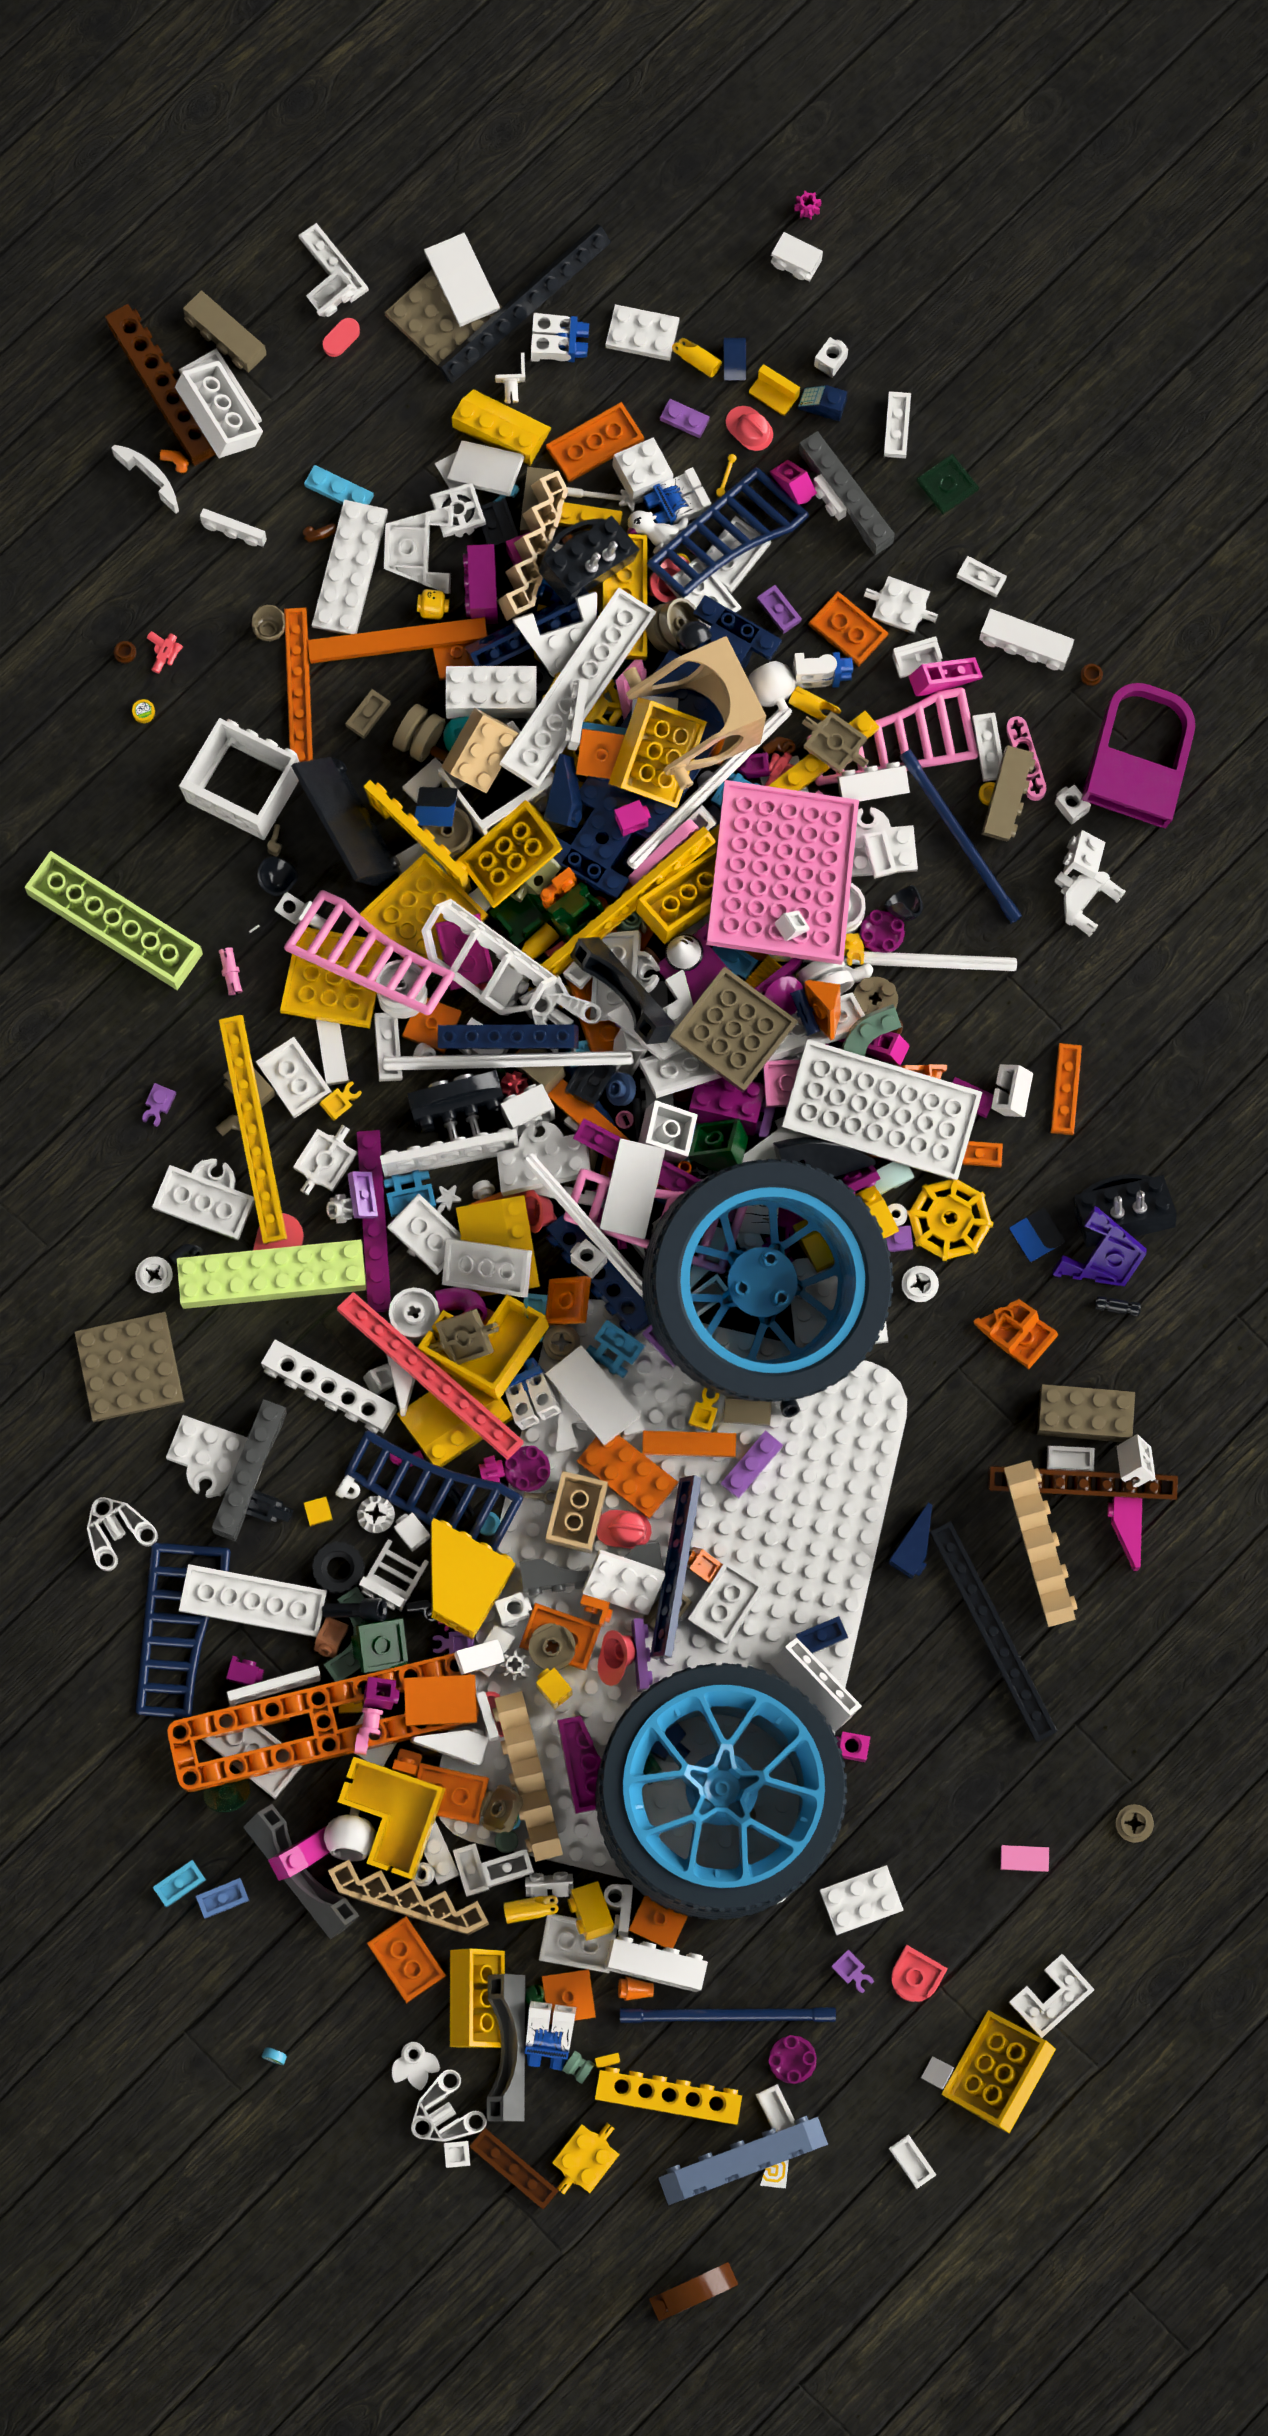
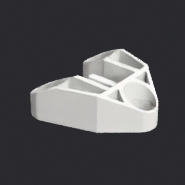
M564 993L541 995L539 1000L544 999L548 1004L544 1012H538L535 1006L531 1009L535 1025H548V1020L556 1025H572L574 1020L557 1009L559 1005L588 1024L598 1023L603 1014L602 1009L598 1005ZM590 1007H594L598 1011V1015L594 1020H589L585 1016L586 1010ZM551 1049V1051L558 1053L559 1049Z
M105 1497L98 1498L93 1502L87 1531L96 1564L103 1571H112L118 1564V1558L111 1547V1543L101 1529V1524L104 1523L114 1541L121 1539L126 1532L116 1518V1515L120 1514L138 1542L148 1547L156 1543L158 1533L153 1525L130 1505ZM100 1503H107L109 1505V1511L105 1515H100L96 1511ZM145 1529H150L154 1533L152 1540L148 1542L142 1541L140 1537L141 1532ZM105 1554L113 1556V1563L108 1567L101 1565L100 1562L101 1557Z
M446 2070L441 2073L419 2099L411 2125V2130L417 2138L447 2142L482 2132L486 2127L487 2119L485 2115L479 2111H472L461 2118H457L438 2131L437 2126L456 2115L449 2102L431 2114L427 2113V2110L446 2099L448 2095L460 2087L461 2077L456 2071ZM447 2074H454L457 2077V2084L452 2088L446 2087L443 2083V2079ZM473 2115L482 2117L483 2124L479 2129H473L469 2125V2119ZM419 2121H426L429 2124L427 2134L420 2135L416 2132V2124Z

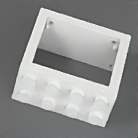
M219 718L179 787L186 802L265 840L299 782L291 765L300 761L297 753L289 748L284 750L278 747V744L271 739L266 738V740L258 737L256 732L250 729L245 731L239 728L236 722L230 719L225 721ZM230 746L283 772L258 815L204 789Z
M513 721L506 724L520 734L521 731ZM442 767L438 769L443 788L458 789L466 784V782L450 775ZM550 770L538 789L531 787L483 820L479 818L459 790L457 792L456 807L461 808L468 815L472 828L481 839L525 800L534 805L540 813L545 811L554 774Z

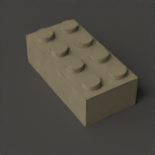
M1042 1384L1039 1393L1037 1435L1124 1442L1133 1437L1135 1392Z

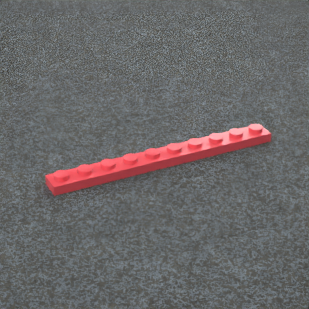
M354 1292L337 1307V1311L504 1458L508 1460L524 1444V1441Z

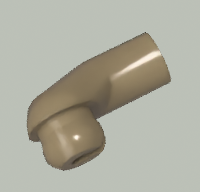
M231 1115L216 1127L217 1131L222 1136L231 1129L241 1131L238 1115Z

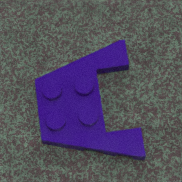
M1094 1206L1085 1220V1227L1103 1234V1237L1085 1264L1062 1255L1053 1269V1275L1057 1277L1069 1275L1077 1280L1090 1278L1095 1279V1282L1125 1286L1145 1257L1146 1248L1103 1211Z

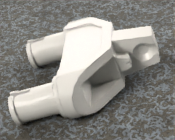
M1060 872L1055 879V883L1062 888L1061 893L1065 895V922L1068 925L1077 926L1089 937L1096 930L1098 924H1095L1082 913L1098 891H1103L1117 903L1126 892L1113 883L1106 872H1098L1093 879L1086 875H1079L1078 878L1073 875L1070 878L1063 872Z

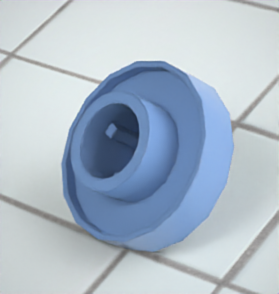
M614 1073L606 1086V1096L609 1102L617 1106H626L634 1099L636 1085L632 1076L628 1073Z

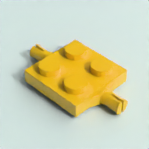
M606 2123L599 2134L591 2132L581 2124L552 2161L565 2176L556 2188L565 2195L573 2183L580 2185L591 2193L620 2155L606 2141L614 2130L612 2126L610 2127V2124Z

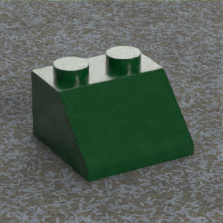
M740 1119L697 1124L688 1155L689 1159L716 1172L736 1164H741L748 1136Z

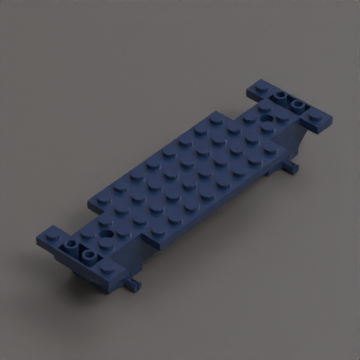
M704 595L693 612L695 618L711 626L709 631L712 635L710 639L699 644L697 649L727 636L743 670L748 665L753 651L770 661L782 643V639ZM695 648L685 649L684 653L687 654V653H689V652H691V651H693V650H696V649H695ZM669 650L656 671L680 657V655ZM690 661L683 663L653 685L675 682L686 678L701 664ZM678 689L672 692L652 695L656 697L678 698V711L706 721L707 724L700 743L720 732L724 727V721L718 708L710 699L699 692L690 689ZM632 709L620 726L621 728H628ZM717 743L696 756L694 760L708 758ZM701 768L690 771L691 781H694ZM588 776L580 788L582 803L593 809L580 832L574 828L568 831L567 836L574 839L571 845L556 837L562 850L553 858L562 866V870L570 867L577 879L618 900L628 885L629 879L616 871L621 867L631 873L634 871L627 864L626 859L636 836H639L646 841L673 814L676 808L608 784L610 779ZM689 788L683 790L680 801L682 800V798L684 797L685 793ZM640 800L642 806H647L651 816L648 819V827L623 837L615 820L614 810ZM599 837H605L608 839V842L606 844H599L596 840Z

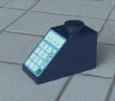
M828 385L806 387L803 390L798 409L840 422L847 400V391Z

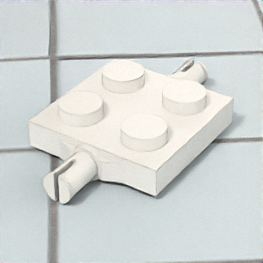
M888 576L880 592L867 588L864 597L876 601V608L872 619L914 634L922 618L935 623L938 614L926 610V602L930 591Z
M341 1125L335 1136L328 1135L319 1129L316 1130L293 1166L296 1171L302 1173L307 1178L300 1191L309 1195L315 1184L321 1185L332 1192L334 1191L357 1155L355 1150L349 1148L343 1142L350 1129Z

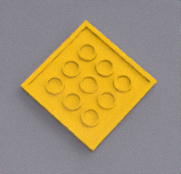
M426 853L419 857L360 913L362 917L387 937L427 960L428 957L421 930L437 904L452 899L472 915L480 913L482 922L488 918V914ZM440 913L435 923L447 920ZM434 923L431 928L437 957L443 960Z
M307 927L296 946L307 950L320 930ZM330 931L316 952V955L327 959L341 938L342 933ZM353 935L335 964L347 968L364 942L365 937ZM375 940L355 973L367 977L386 946ZM292 954L280 1013L370 1029L377 992Z

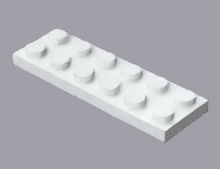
M344 499L312 622L313 628L342 635L357 634L388 514L387 509Z
M503 1128L498 1130L497 1133L489 1134L483 1132L476 1134L472 1138L458 1137L453 1139L452 1142L443 1143L442 1141H437L427 1147L412 1146L407 1151H388L380 1156L386 1179L396 1174H399V1176L411 1174L414 1170H419L420 1172L497 1157V1152L519 1147L516 1129Z
M188 1564L179 1611L317 1637L322 1619V1606L325 1603L327 1590Z

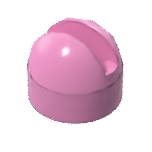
M629 1111L619 1112L616 1116V1124L624 1130L632 1128L634 1125L633 1114ZM625 1115L627 1116L628 1121L630 1123L628 1126L626 1125V1122L623 1118V1116Z

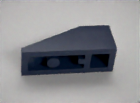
M559 753L543 820L577 828L582 818V801L573 757Z
M929 1502L889 1561L891 1566L911 1579L915 1574L920 1576L927 1565L924 1563L927 1555L932 1504Z

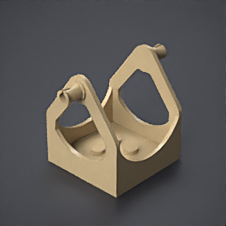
M727 636L674 659L643 681L636 667H632L623 673L630 686V690L626 693L628 699H637L638 697L642 698L678 689H690L710 699L721 713L724 727L720 732L712 735L664 768L666 775H674L680 790L687 789L693 785V781H691L687 771L715 765L761 744L766 714ZM690 661L701 664L686 678L675 682L653 685L683 663ZM725 738L718 755L691 761L706 749Z

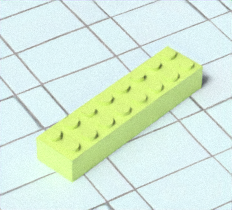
M52 851L49 852L25 886L26 892L30 897L176 990L179 989L203 955L198 944Z
M361 1240L177 1258L180 1303L183 1309L367 1290L363 1244Z

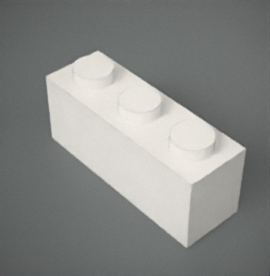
M899 762L887 763L886 768L878 769L877 765L865 767L864 772L855 773V769L842 771V776H837L839 794L842 798L865 801L910 793L906 766L900 765Z

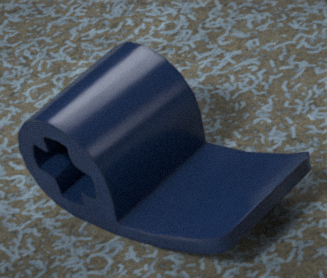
M723 338L724 380H746V338Z

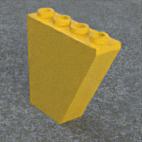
M434 1518L431 1523L432 1618L473 1640L513 1574L516 1563L513 1562L510 1556L503 1553L500 1555L493 1551L490 1545L484 1542L479 1543L473 1540L472 1536L464 1531L459 1532L453 1529L448 1522L444 1520L439 1521Z

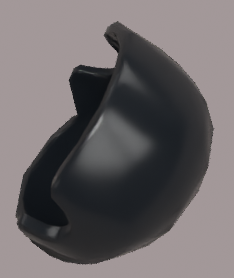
M692 621L687 622L679 629L675 639L677 645L682 650V645L686 649H691L707 641L712 635L704 623Z

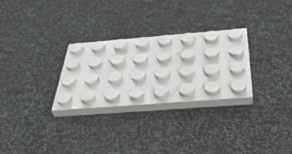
M807 1039L781 1128L837 1143L866 1154L949 1179L958 1180L982 1092Z

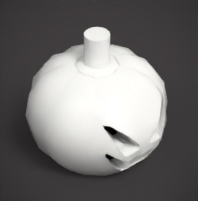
M778 661L766 663L755 669L749 675L748 680L761 706L772 707L777 705L781 713L788 711L789 708L785 700L793 693L796 685L792 670L787 665Z
M351 1807L350 1815H341L334 1818L325 1829L324 1842L331 1855L335 1858L345 1861H362L371 1852L377 1832L370 1821L359 1817V1809Z

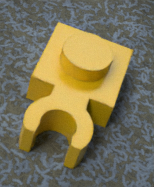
M859 933L846 934L844 956H847V964L849 966H852V960L854 959L859 960L861 965L864 964V945Z
M353 1081L344 1087L343 1093L337 1088L319 1103L333 1121L352 1107L349 1100H356L361 1095V1091H358L356 1094L350 1093L349 1088L354 1084Z
M704 1388L701 1395L703 1403L695 1402L688 1425L710 1432L718 1408L712 1407V1405L718 1401L719 1393H715V1397L709 1399L706 1396L707 1388Z

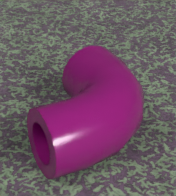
M454 1287L435 1291L440 1313L443 1310L446 1312L460 1310L465 1313L477 1308L482 1322L486 1319V1304L481 1296L471 1289Z

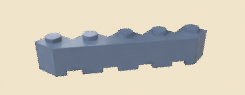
M807 2116L794 2120V2126L777 2132L773 2128L763 2132V2138L747 2144L742 2140L731 2144V2150L713 2156L710 2152L698 2157L699 2162L682 2169L680 2165L666 2169L667 2174L659 2177V2181L668 2205L828 2145L818 2117L808 2120Z

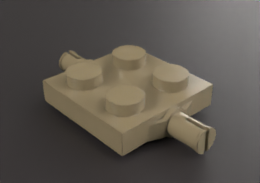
M832 711L818 724L808 716L803 720L802 724L812 730L811 737L804 744V749L840 774L847 764L852 761L856 762L863 769L868 764L869 760L859 754V750L867 741V737Z
M477 1308L435 1323L440 1341L430 1344L429 1348H434L433 1351L435 1352L444 1350L449 1359L458 1365L494 1352L488 1335L499 1331V1327L494 1328L498 1324L494 1322L484 1326Z

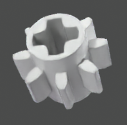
M345 1194L335 1195V1198H330V1202L327 1204V1214L330 1219H336V1223H346L347 1220L352 1219L351 1198H346Z
M514 1651V1656L511 1657L505 1654L507 1662L500 1664L502 1668H507L504 1677L510 1674L513 1676L514 1681H516L519 1675L525 1678L526 1675L523 1671L530 1668V1665L523 1663L527 1658L526 1655L520 1658L517 1651ZM513 1661H518V1664L522 1666L518 1667L517 1671L514 1672L509 1665H513Z

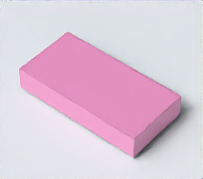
M1002 1845L1000 1870L1048 1872L1049 1847Z

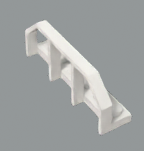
M452 899L437 904L421 930L428 960L453 971L455 974L453 980L500 1015L527 1011L534 1008L543 991L553 986L558 979ZM440 913L443 914L444 919L454 922L461 927L460 929L463 933L470 935L452 967L437 957L431 928ZM476 939L482 947L492 950L496 953L497 958L501 960L484 991L457 972ZM508 963L514 967L517 973L531 979L532 983L537 987L528 1004L505 1008L489 996Z

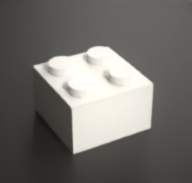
M654 437L614 454L612 466L632 503L652 492L653 486L673 479V473Z
M536 1084L530 1085L524 1089V1093L517 1096L512 1094L501 1103L502 1116L508 1128H511V1130L516 1129L518 1137L532 1124L539 1127L542 1125V1121L550 1122L555 1119L554 1106L542 1084L538 1086Z
M655 1100L645 1110L638 1142L665 1148L663 1159L679 1164L689 1155L697 1114Z

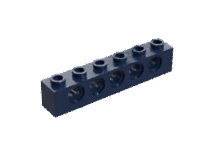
M560 600L533 613L540 635L582 620L576 600L567 606ZM512 623L464 648L473 666H495L532 647L525 640L518 627Z
M574 1024L438 1025V1048L579 1049V1026Z
M564 1214L546 1227L547 1240L554 1248L558 1246L562 1251V1258L568 1265L572 1263L570 1251L576 1243H582L587 1239L597 1247L578 1225L565 1221ZM568 1237H573L576 1239V1242L572 1245H567L564 1243V1240ZM586 1253L591 1257L590 1260H592L593 1256L589 1253ZM607 1258V1263L600 1270L605 1273V1276L602 1279H591L590 1291L597 1299L602 1298L606 1303L604 1307L611 1316L616 1315L618 1317L620 1327L626 1333L630 1332L635 1337L650 1325L644 1308L646 1306L645 1301ZM575 1266V1268L577 1269L575 1273L578 1277L588 1276L583 1271H581L577 1266ZM612 1288L620 1291L617 1296H610L607 1292ZM630 1305L634 1307V1311L626 1314L622 1311L623 1307Z

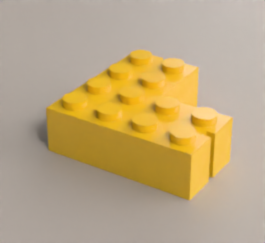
M507 1294L486 1324L489 1325L495 1322L498 1325L494 1328L499 1327L498 1332L488 1335L494 1350L493 1353L458 1365L449 1359L444 1350L435 1352L433 1351L434 1348L430 1349V1344L436 1343L435 1337L438 1339L437 1342L440 1341L435 1323L453 1317V1315L444 1310L432 1325L434 1334L428 1331L418 1345V1349L442 1370L499 1401L549 1328L546 1315L529 1306L526 1308L524 1303Z
M353 1757L347 1777L354 1780L353 1783L344 1782L338 1802L382 1818L367 1864L386 1871H390L392 1866L395 1867L392 1868V1873L409 1879H415L446 1788Z

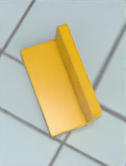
M763 364L758 371V379L750 388L749 394L785 416L798 399L800 387Z

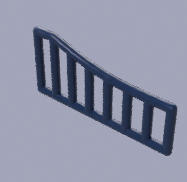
M755 467L647 561V566L679 596L684 598L712 574L736 557L772 539L793 532L809 517V513L802 506L796 504L763 471ZM757 478L793 510L797 516L789 522L748 484ZM742 491L781 527L769 531L739 504L734 497ZM727 504L752 526L760 536L750 540L725 518L719 510ZM712 517L738 540L741 545L731 550L704 523ZM697 530L723 556L714 561L688 537ZM682 543L707 568L698 574L673 550ZM665 557L670 559L692 579L684 587L658 564Z
M371 1431L364 1432L345 1470V1476H351L355 1479L356 1483L378 1496L388 1499L390 1503L411 1514L413 1512L417 1519L431 1526L432 1520L436 1517L454 1481L467 1484V1487L448 1522L453 1529H456L476 1488L480 1487L491 1490L469 1532V1535L475 1541L496 1500L502 1494L512 1500L489 1544L495 1552L523 1501L522 1495L502 1483L472 1477L437 1466L397 1447ZM372 1442L382 1448L368 1478L356 1472V1469L369 1443ZM391 1453L402 1459V1462L388 1489H385L375 1482ZM412 1464L423 1469L408 1501H405L395 1494L408 1468ZM431 1474H435L445 1479L426 1513L415 1506Z
M154 1543L151 1546L136 1713L145 1716L187 1718L192 1716L197 1667L210 1617L154 1613L156 1599L181 1601L183 1591L157 1589L158 1576L186 1578L187 1568L159 1566L160 1552L221 1557L220 1570L229 1572L231 1552L230 1549L223 1547ZM154 1622L198 1625L194 1639L152 1636ZM151 1645L192 1648L189 1662L150 1659ZM149 1669L187 1671L186 1684L148 1683ZM147 1692L184 1695L183 1709L146 1706Z

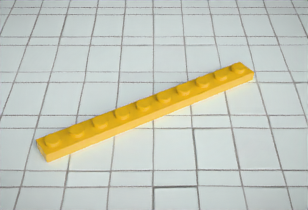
M866 711L848 723L865 735L867 739L879 730L877 723ZM810 753L772 782L769 787L801 791L830 769V767ZM719 824L709 831L716 842L702 853L699 858L717 847Z
M704 826L700 830L695 831L686 842L676 847L672 854L665 860L660 861L647 875L642 876L639 882L629 890H626L618 900L607 906L598 917L591 920L578 934L573 935L564 946L554 951L552 956L540 965L555 976L563 973L574 961L570 955L579 938L599 937L603 939L637 909L638 900L680 872L711 847L716 841Z
M242 1015L220 1019L219 1023L263 1244L286 1240L287 1235L244 1019Z

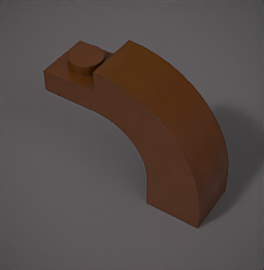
M729 2262L649 2300L658 2320L661 2321L737 2286L738 2282Z

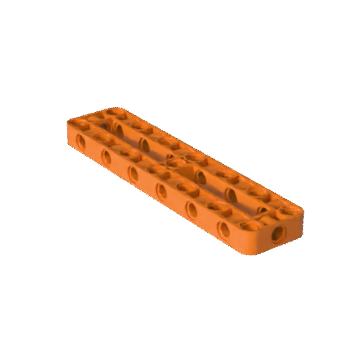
M454 1653L176 1720L169 1725L167 1731L179 1785L185 1791L195 1792L352 1754L355 1752L356 1737L362 1724L338 1730L334 1709L337 1706L348 1703H363L364 1694H361L358 1688L362 1683L367 1682L368 1677L396 1680V1689L400 1693H404V1677L408 1672H415L417 1677L461 1675L460 1671L454 1672L450 1669L451 1663L456 1661ZM316 1694H323L325 1701L321 1705H315L312 1702L313 1697ZM476 1698L477 1720H478L479 1715H480V1712H479L478 1702H477V1698ZM271 1705L279 1707V1712L275 1716H268L266 1714L267 1708ZM303 1714L310 1715L314 1736L202 1763L198 1761L195 1745L198 1743L197 1740L212 1736L218 1738L243 1732L245 1728L258 1725L264 1727L289 1721L291 1717ZM405 1714L380 1719L378 1729L382 1731V1736L378 1740L369 1738L367 1750L410 1740L417 1736L431 1735L468 1726L473 1723L427 1725L424 1729H419L416 1726H406ZM225 1716H230L233 1719L232 1725L227 1728L220 1725L221 1719ZM321 1717H328L330 1719V1725L327 1728H320L318 1726V1720ZM179 1727L186 1729V1735L182 1739H177L174 1736L175 1730ZM326 1740H334L336 1742V1746L332 1751H325L323 1749V1744ZM281 1751L289 1753V1759L284 1763L277 1761V1755ZM235 1762L243 1764V1769L238 1774L231 1772V1765ZM189 1773H194L197 1776L196 1782L192 1785H187L184 1782L185 1776Z

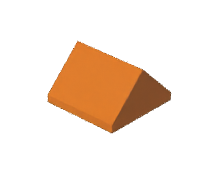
M807 980L805 981V994L810 1007L814 1008L813 1015L818 1027L831 1041L835 1038L841 1015L840 984Z

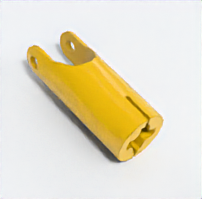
M681 338L679 342L672 345V350L711 378L717 373L722 364L720 359L685 338Z
M799 686L795 688L788 704L821 721L827 717L820 711L822 709L831 710L837 714L841 713L840 708Z
M545 923L524 943L521 951L534 960L541 956L559 938V935L548 923Z
M554 1895L505 1902L504 1911L507 1924L537 1919L557 1913L559 1910L557 1905L558 1898Z

